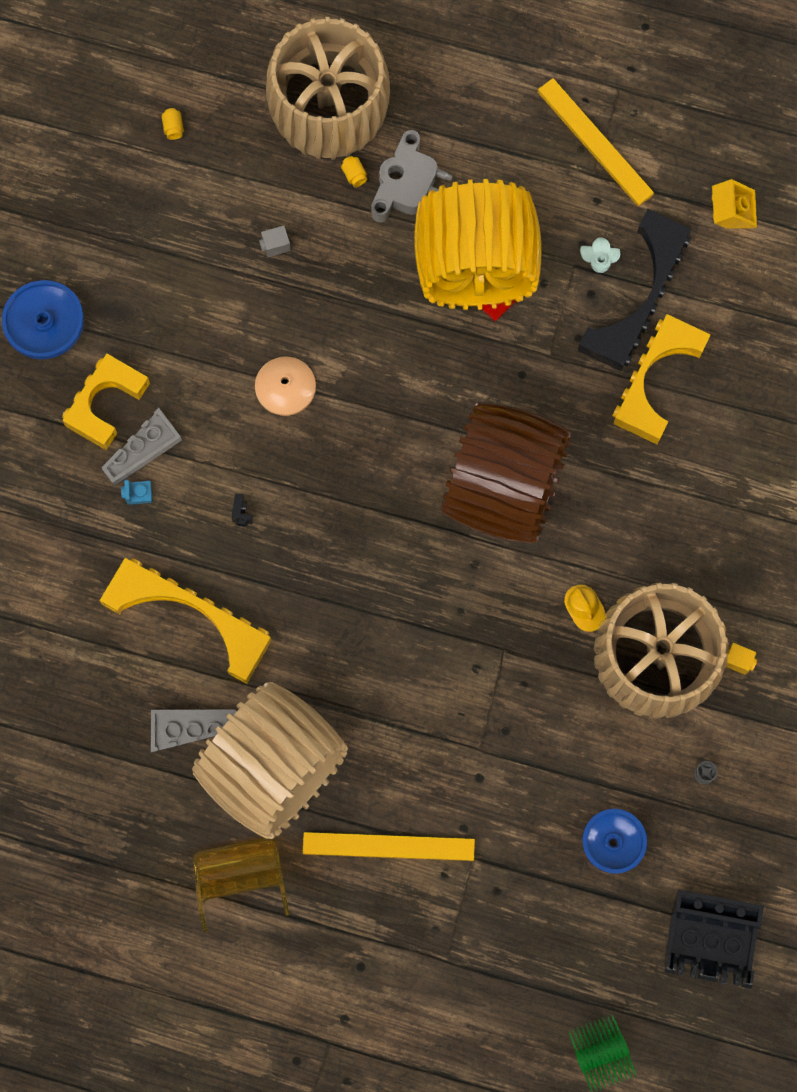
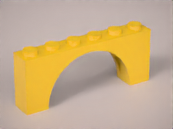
M666 314L664 320H659L655 328L658 333L656 337L651 336L646 346L650 349L647 355L642 354L638 362L641 367L638 372L634 370L630 378V382H632L630 389L626 388L621 397L624 400L622 406L617 405L612 415L615 417L614 425L656 445L669 421L660 417L648 403L644 392L645 373L653 363L669 355L686 354L700 358L710 338V334Z

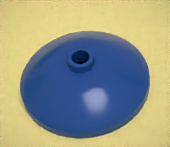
M608 809L599 812L587 823L583 832L582 844L586 857L597 869L606 873L620 874L633 869L640 863L646 852L647 836L643 825L634 815L620 809ZM610 839L616 840L617 845L615 847L609 844Z

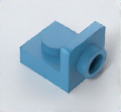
M129 479L124 480L125 486H121L122 498H125L127 505L152 503L151 481L129 482Z

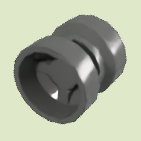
M704 761L694 769L693 774L699 784L707 785L717 777L718 771L714 763Z

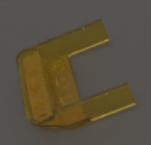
M263 838L199 851L193 856L192 862L198 910L203 932H208L204 905L207 900L272 886L280 887L285 916L290 915L276 840Z

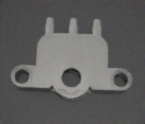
M408 130L403 134L394 157L385 160L380 167V187L371 206V215L376 222L386 221L393 208L406 214H416L418 203L423 195L428 196L430 190L439 191L438 188L433 187L436 177L451 181L453 178L448 172L438 169L437 163L433 158L418 152L420 135L414 130ZM413 140L416 143L408 144L407 141ZM392 173H399L402 177L395 180L390 178V175ZM383 208L385 211L378 213L376 209Z

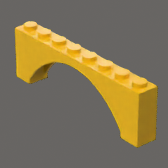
M125 558L101 597V604L119 615L122 610L150 601H174L195 608L211 620L223 637L229 655L230 667L227 670L228 674L247 684L271 643V637L268 636L270 633L260 627L258 629L250 626L251 622L242 617L240 619L233 617V613L222 607L220 610L214 606L215 603L205 597L203 600L196 597L197 593L189 588L184 590L178 587L179 584L173 579H163L158 571L152 568L149 570L143 568V564L138 560L132 558L130 561Z

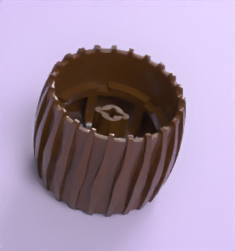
M478 402L473 407L472 411L474 413L469 415V420H472L471 424H465L464 430L468 431L466 437H460L459 442L463 444L461 452H455L454 457L458 458L456 467L450 468L453 478L452 481L448 480L446 482V486L450 489L449 492H445L443 498L447 501L442 502V512L456 522L486 535L510 541L536 543L543 529L539 525L546 522L543 514L545 511H550L551 508L550 505H547L549 497H555L556 494L552 492L554 482L559 483L560 478L556 477L558 469L562 470L564 468L561 459L562 457H567L568 452L564 448L570 446L572 432L550 419L527 410L500 404Z

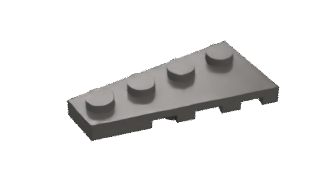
M159 407L149 421L146 420L141 425L142 428L127 440L128 443L122 449H119L102 467L103 472L114 486L182 441L180 435Z
M151 710V752L216 736L218 734L215 730L217 726L223 728L229 721L226 716L229 713L233 716L236 710Z

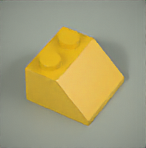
M733 179L712 186L713 219L715 224L724 228L757 227L754 189Z

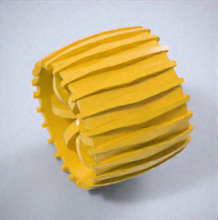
M471 179L468 180V184L459 185L458 182H453L452 187L446 188L445 185L439 186V191L430 190L428 196L423 195L418 203L416 213L414 248L421 288L424 297L429 299V302L435 303L437 301V305L440 307L448 304L450 309H455V306H462L463 310H468V306H478V310H482V304H492V308H497V304L501 303L509 306L511 301L521 302L523 301V296L529 298L532 296V293L536 292L541 270V235L536 209L529 191H526L523 186L517 188L513 182L505 185L503 180H497V183H489L488 179H483V183H473Z

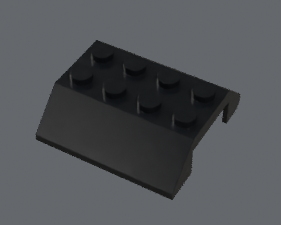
M678 890L671 913L664 971L674 974L677 966V975H683L684 964L690 965V977L696 978L698 970V979L717 982L720 974V983L723 984L727 981V972L733 973L734 986H739L741 980V987L751 989L754 978L752 965L758 928H761L764 906Z

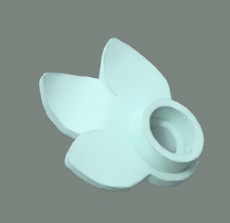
M603 237L597 238L592 246H581L580 249L583 260L591 263L593 270L598 273L606 272L610 265L617 262L620 258V249L610 248L608 240Z

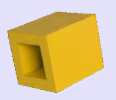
M732 643L727 652L728 660L726 667L746 675L749 670L753 671L757 663V659L754 658L756 652Z

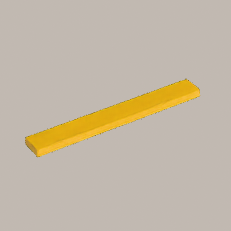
M554 78L538 89L539 95L638 207L654 195L650 187Z
M304 832L303 855L474 861L475 839Z

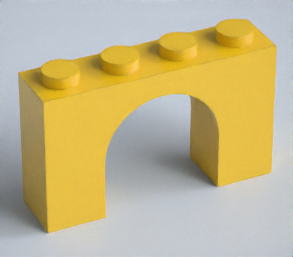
M109 354L98 360L96 364L97 369L93 375L90 374L87 377L85 387L82 391L77 392L71 408H67L62 416L65 427L105 450L108 449L116 437L117 431L115 427L99 419L91 412V402L94 396L105 388H118L140 400L150 385L147 376Z

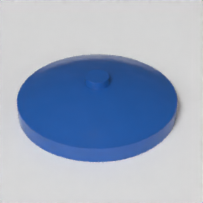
M49 280L30 282L17 289L7 300L2 313V328L8 342L20 354L33 359H51L67 352L78 341L84 326V313L77 296L65 285Z

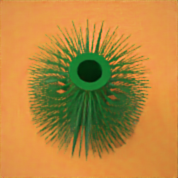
M607 1016L611 1032L603 1017L608 1037L599 1020L605 1041H603L597 1023L595 1022V1026L601 1042H599L596 1032L590 1023L597 1044L594 1043L586 1024L592 1046L583 1026L581 1025L588 1047L585 1045L584 1039L577 1027L584 1049H582L573 1030L580 1049L579 1051L569 1031L576 1059L591 1091L592 1087L586 1073L587 1071L596 1091L597 1089L590 1070H593L596 1081L601 1089L595 1068H597L605 1089L606 1086L599 1067L602 1068L609 1087L610 1083L604 1069L605 1067L614 1084L608 1063H610L611 1070L618 1083V1077L612 1062H614L622 1081L623 1077L620 1073L619 1065L627 1080L622 1060L630 1078L632 1079L627 1060L633 1074H636L630 1059L631 1057H629L630 1053L627 1044L620 1033L614 1016L612 1021L616 1031H614L613 1024Z

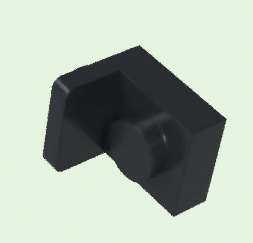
M235 493L232 522H235L238 526L247 527L248 524H253V516L242 514L246 513L247 501H244L243 494Z

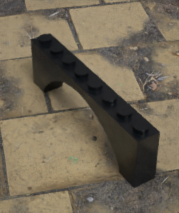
M647 209L637 233L642 235L646 242L653 262L654 276L651 293L643 305L626 319L603 328L591 329L588 327L577 351L619 371H622L624 366L628 367L633 357L630 353L632 349H637L641 338L638 336L641 331L645 333L650 323L647 321L649 314L654 315L658 304L655 302L658 297L662 299L667 289L664 287L666 280L671 281L675 273L672 268L674 264L679 265L683 254L680 252L683 247L687 248L692 237L689 236L690 228Z

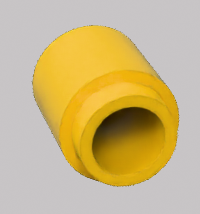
M174 108L165 110L161 115L164 134L170 140L181 138L184 132L181 112Z
M349 156L343 160L341 169L349 184H352L353 187L363 185L367 181V173L359 158Z

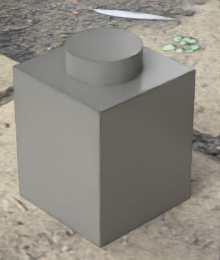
M285 226L261 232L262 239L259 240L262 252L266 251L267 257L291 251Z

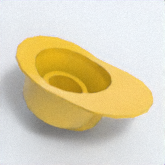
M576 585L567 591L564 603L574 623L583 631L593 632L598 630L601 621L605 620L606 613L596 593L586 585Z

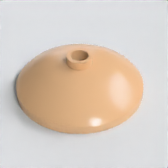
M278 357L270 360L259 370L255 380V392L260 404L269 412L281 416L294 415L306 409L312 402L316 391V381L311 369L303 361L293 357ZM283 379H287L289 381L287 384L281 383Z

